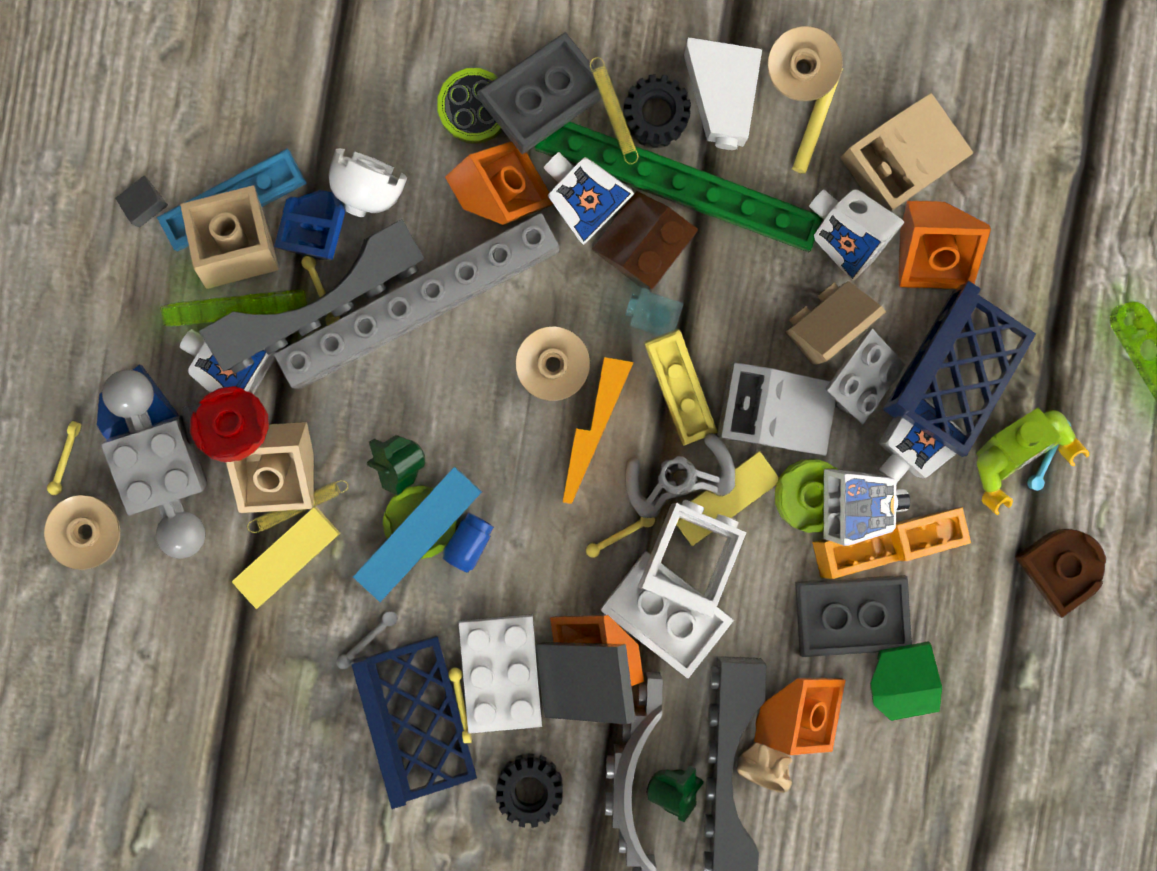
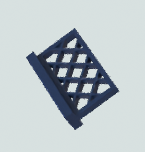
M970 281L952 291L883 408V411L892 417L901 416L961 457L968 455L1036 335L1035 332L978 295L981 289ZM975 307L986 314L989 328L974 330L971 314ZM963 327H964L966 332L961 333V331H962V329H963ZM1009 329L1021 337V340L1016 349L1005 351L1000 331ZM991 333L996 353L981 356L976 336ZM967 338L972 358L957 360L953 345L957 339ZM947 357L948 362H947V363H943L944 360H945V358ZM998 358L1001 375L997 380L988 381L983 361ZM974 363L979 383L964 386L959 366ZM950 368L955 388L939 391L935 375L940 369ZM995 385V386L993 387L992 391H990V387H989V386ZM928 387H929L931 393L925 394V392L927 391V389H928ZM980 388L984 405L981 410L970 412L965 391ZM956 393L962 414L946 417L941 396ZM932 398L937 419L927 421L914 411L921 400ZM977 416L975 421L973 422L972 417ZM963 419L967 435L962 443L951 437L948 421Z
M438 636L351 660V666L391 809L404 806L407 801L477 779L468 743L464 744L462 732L464 729ZM433 646L436 661L429 673L410 664L418 650ZM410 653L406 661L398 657ZM392 659L403 665L394 683L391 684L379 677L375 663ZM407 668L426 678L416 697L397 687ZM437 668H439L442 680L433 676ZM430 681L445 689L446 696L439 709L421 700ZM381 684L390 689L386 697L384 696ZM394 692L413 701L403 720L388 711L387 704ZM447 703L449 704L451 715L443 712ZM417 704L436 713L426 732L408 723ZM440 716L453 722L456 731L449 744L430 735ZM391 720L400 724L396 733L394 732ZM404 727L422 736L413 755L398 747L397 740ZM457 739L459 740L461 751L453 747ZM427 740L445 748L436 767L418 759ZM452 752L464 759L467 772L451 776L441 771V768L449 753ZM401 756L410 760L406 768H404ZM414 763L433 772L426 785L410 790L407 776ZM437 775L444 778L443 780L434 782Z

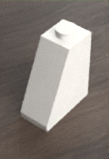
M688 37L684 58L707 141L716 142V147L726 150H736L738 146L743 147L749 136L762 49Z

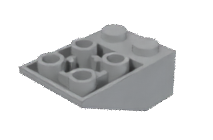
M736 362L729 364L717 437L826 456L836 399L825 390L831 381Z

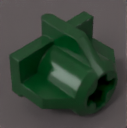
M395 435L384 443L376 439L369 442L373 458L368 460L367 466L377 470L382 489L398 496L403 493L404 489L414 484L418 471L425 466V454L415 441Z
M688 766L685 771L682 769L673 771L668 769L660 770L651 777L646 793L650 802L663 807L665 811L677 816L678 820L685 822L697 805L696 793L704 781L696 776V768Z

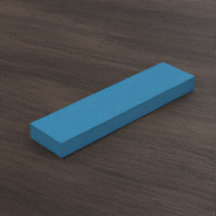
M287 148L186 202L254 185L261 207H264L307 184L292 153ZM180 205L157 217L175 251L178 252L189 246Z
M454 467L360 568L353 578L381 602L482 491L460 470Z

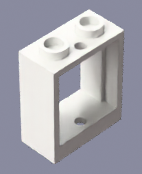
M683 500L682 505L678 503L671 504L638 587L698 613L713 617L747 532L737 529L739 522L720 514L717 515L716 519L702 514L704 507L691 501ZM679 518L727 538L704 597L655 577Z

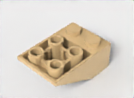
M930 93L855 143L840 158L864 193L891 212L972 155L973 151L933 94Z

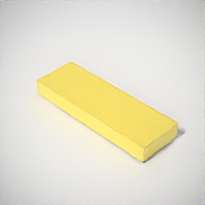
M675 329L643 342L681 444L685 446L705 438L709 433H718L681 331Z
M758 451L735 468V487L729 494L718 496L711 491L704 490L693 498L691 502L704 507L702 514L716 519L718 514L732 518L776 486L779 477L762 453ZM681 518L678 519L676 524L691 546H694L712 532Z
M313 507L238 575L232 583L258 609L341 533L317 507Z

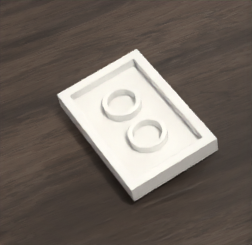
M645 550L601 606L600 610L609 615L617 624L689 679L734 620L718 607H716L713 617H709L639 588L638 584L651 555ZM660 563L655 577L704 597L669 568Z
M533 614L460 621L459 632L468 733L542 727Z

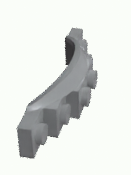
M646 672L645 682L638 684V705H644V708H634L635 722L622 724V742H627V744H614V755H607L606 778H613L612 792L605 793V815L612 816L613 828H620L618 852L625 853L626 866H637L633 867L632 871H657L655 856L644 853L636 834L632 814V785L642 748L649 734L662 718L663 679L660 672Z

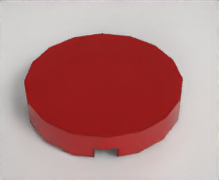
M235 386L219 388L205 395L199 402L201 405L197 408L196 412L193 411L191 416L190 434L196 446L211 459L221 462L240 461L253 454L264 442L269 429L268 413L263 403L253 393Z

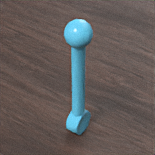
M1059 444L1046 453L1036 475H1032L1028 479L1027 483L1030 489L1039 491L1044 487L1043 476Z

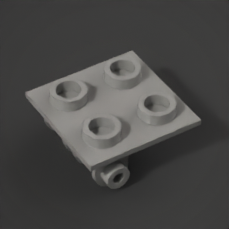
M869 328L825 390L838 401L835 405L838 409L846 414L849 412L863 425L869 415L877 408L878 403L891 385L898 379L906 364L872 328Z

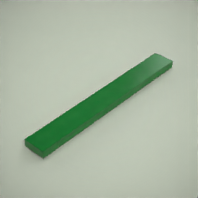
M568 122L534 147L535 151L551 157L560 152L575 166L584 157H587L626 185L808 253L811 251L815 241L814 234L819 229L823 220L814 212L635 146L636 151L625 154L624 159L623 151H621L623 149L620 148V142H618L620 140L573 122Z

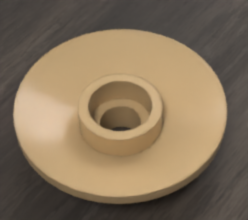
M810 26L796 27L783 33L773 44L768 57V73L773 85L784 96L796 101H813L828 94L838 82L843 66L842 54L836 41L825 31ZM798 63H806L809 67V72L800 73L796 65Z
M544 327L534 331L522 342L516 356V371L521 384L535 397L547 401H559L574 395L584 385L590 370L589 353L583 341L573 332L561 327ZM557 358L560 361V368L554 372L549 371L546 368L548 359Z
M88 495L72 496L58 503L48 515L44 528L45 542L51 555L62 565L77 570L91 569L105 563L114 554L120 540V524L112 508L101 499ZM85 525H89L92 528L93 533L90 538L83 535L82 530Z

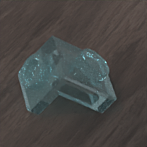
M642 287L639 296L631 295L625 315L632 317L630 327L660 336L675 330L684 303L651 293L649 289Z

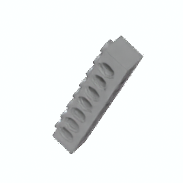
M540 213L275 353L274 356L291 388L303 389L560 252L559 245L543 214Z

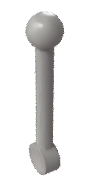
M393 611L386 612L382 617V622L346 655L338 656L336 660L337 666L341 669L348 668L351 664V659L387 626L396 624L398 620L396 613Z

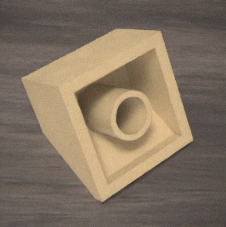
M254 185L180 204L193 268L206 289L279 270L273 241Z
M850 281L839 287L834 282L817 296L821 302L812 310L805 306L789 319L792 326L785 333L812 365H816L832 358L885 314L886 311L880 304Z
M307 422L270 424L264 442L253 454L240 461L226 462L239 513L313 508L314 453Z

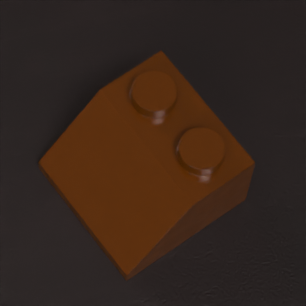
M636 191L592 248V251L647 293L651 294L693 239L698 229L669 206Z

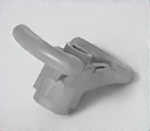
M713 433L707 434L704 438L705 444L715 454L720 464L721 474L718 477L696 470L694 465L686 458L677 456L675 459L665 460L661 464L662 471L658 476L659 483L648 498H645L640 490V462L637 458H630L627 461L625 472L626 491L631 504L638 514L643 518L656 517L667 500L702 489L711 491L718 496L729 494L735 487V468L725 444ZM677 471H684L687 475V478H683L685 481L683 484L679 485L673 480V476ZM698 477L708 480V484L704 482L697 483ZM663 489L668 491L667 493L662 494L660 498L658 497L660 493L663 491Z

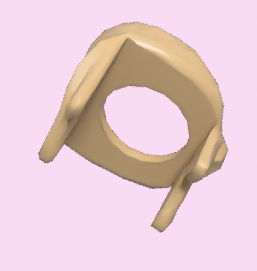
M755 742L739 756L737 771L745 779L780 793L788 792L792 785V780L789 777V764L792 762L790 755Z

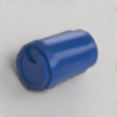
M468 512L466 518L461 521L447 546H445L443 559L464 572L468 573L470 570H473L491 537L490 534L494 526Z

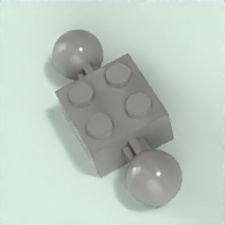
M118 371L106 380L102 390V397L105 406L110 412L118 417L125 418L129 432L108 438L101 444L123 505L128 516L158 506L162 516V520L156 530V541L159 548L172 558L183 559L191 557L202 548L206 532L202 521L196 515L184 511L180 499L202 492L207 485V481L193 444H189L187 441L183 416L179 415L152 424L147 412L154 397L151 382L138 371Z

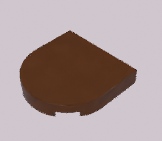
M1058 529L1052 531L1015 556L1052 610L1061 618L1096 594L1103 584L1102 579L1106 563L1104 550L1092 536L1078 530Z

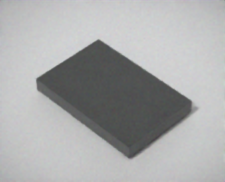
M566 32L477 92L479 101L521 154L533 148L596 104L603 97H601L600 88L597 87V81H595L594 74H592L595 68L592 64L590 68L589 60Z
M907 576L795 582L799 652L801 657L876 653L880 650L912 644Z
M563 642L536 644L545 718L630 724L636 721L626 644Z

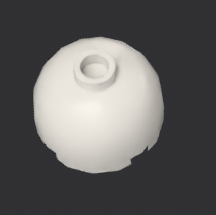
M336 149L330 164L329 183L335 197L345 203L344 208L346 212L358 217H364L366 212L380 213L388 210L397 202L407 180L405 174L401 172L398 179L391 175L394 167L358 152H354L352 158L344 157L345 149Z

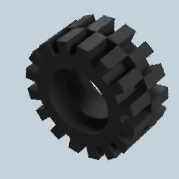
M656 74L649 75L645 81L643 78L639 79L636 86L632 85L624 102L623 116L633 139L638 138L640 140L639 144L645 146L646 143L652 144L651 148H658L659 144H663L665 147L670 145L672 140L676 141L680 138L681 133L685 131L691 114L690 99L687 100L688 92L685 88L681 89L679 87L680 82L676 79L671 82L668 80L667 75L662 74L661 78H656ZM660 98L668 103L671 109V116L665 123L654 125L646 121L642 113V107L648 100Z
M528 753V756L525 758L519 755L515 757V761H509L505 764L504 770H501L496 786V802L500 804L499 810L502 815L504 813L508 815L507 820L513 823L516 820L519 822L518 826L524 828L525 823H531V828L538 827V822L543 821L546 824L550 821L551 815L555 816L557 814L558 807L563 799V784L561 774L556 771V765L553 762L549 764L546 762V757L540 755V758H535L534 754ZM525 777L538 779L544 787L542 798L535 803L522 802L516 795V784Z

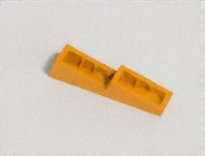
M607 357L603 359L591 430L576 428L563 497L564 503L572 504L634 362Z
M958 507L896 522V528L893 532L852 545L843 546L826 539L814 541L812 544L820 577L835 579L892 562L909 561L971 543L963 507Z

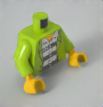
M1036 408L994 435L977 451V468L983 489L986 491L981 501L996 515H999L998 508L1002 503L1008 508L1013 503L1012 498L1000 489L1002 486L1001 481L1058 444V451L1071 466H1075L1073 459L1079 453H1083L1086 458L1089 457V451L1075 437L1071 426L1061 412L1051 410L1043 413L1039 408Z

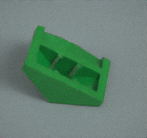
M927 641L880 650L877 656L878 662L870 682L873 705L891 721L940 712L942 684L931 643Z

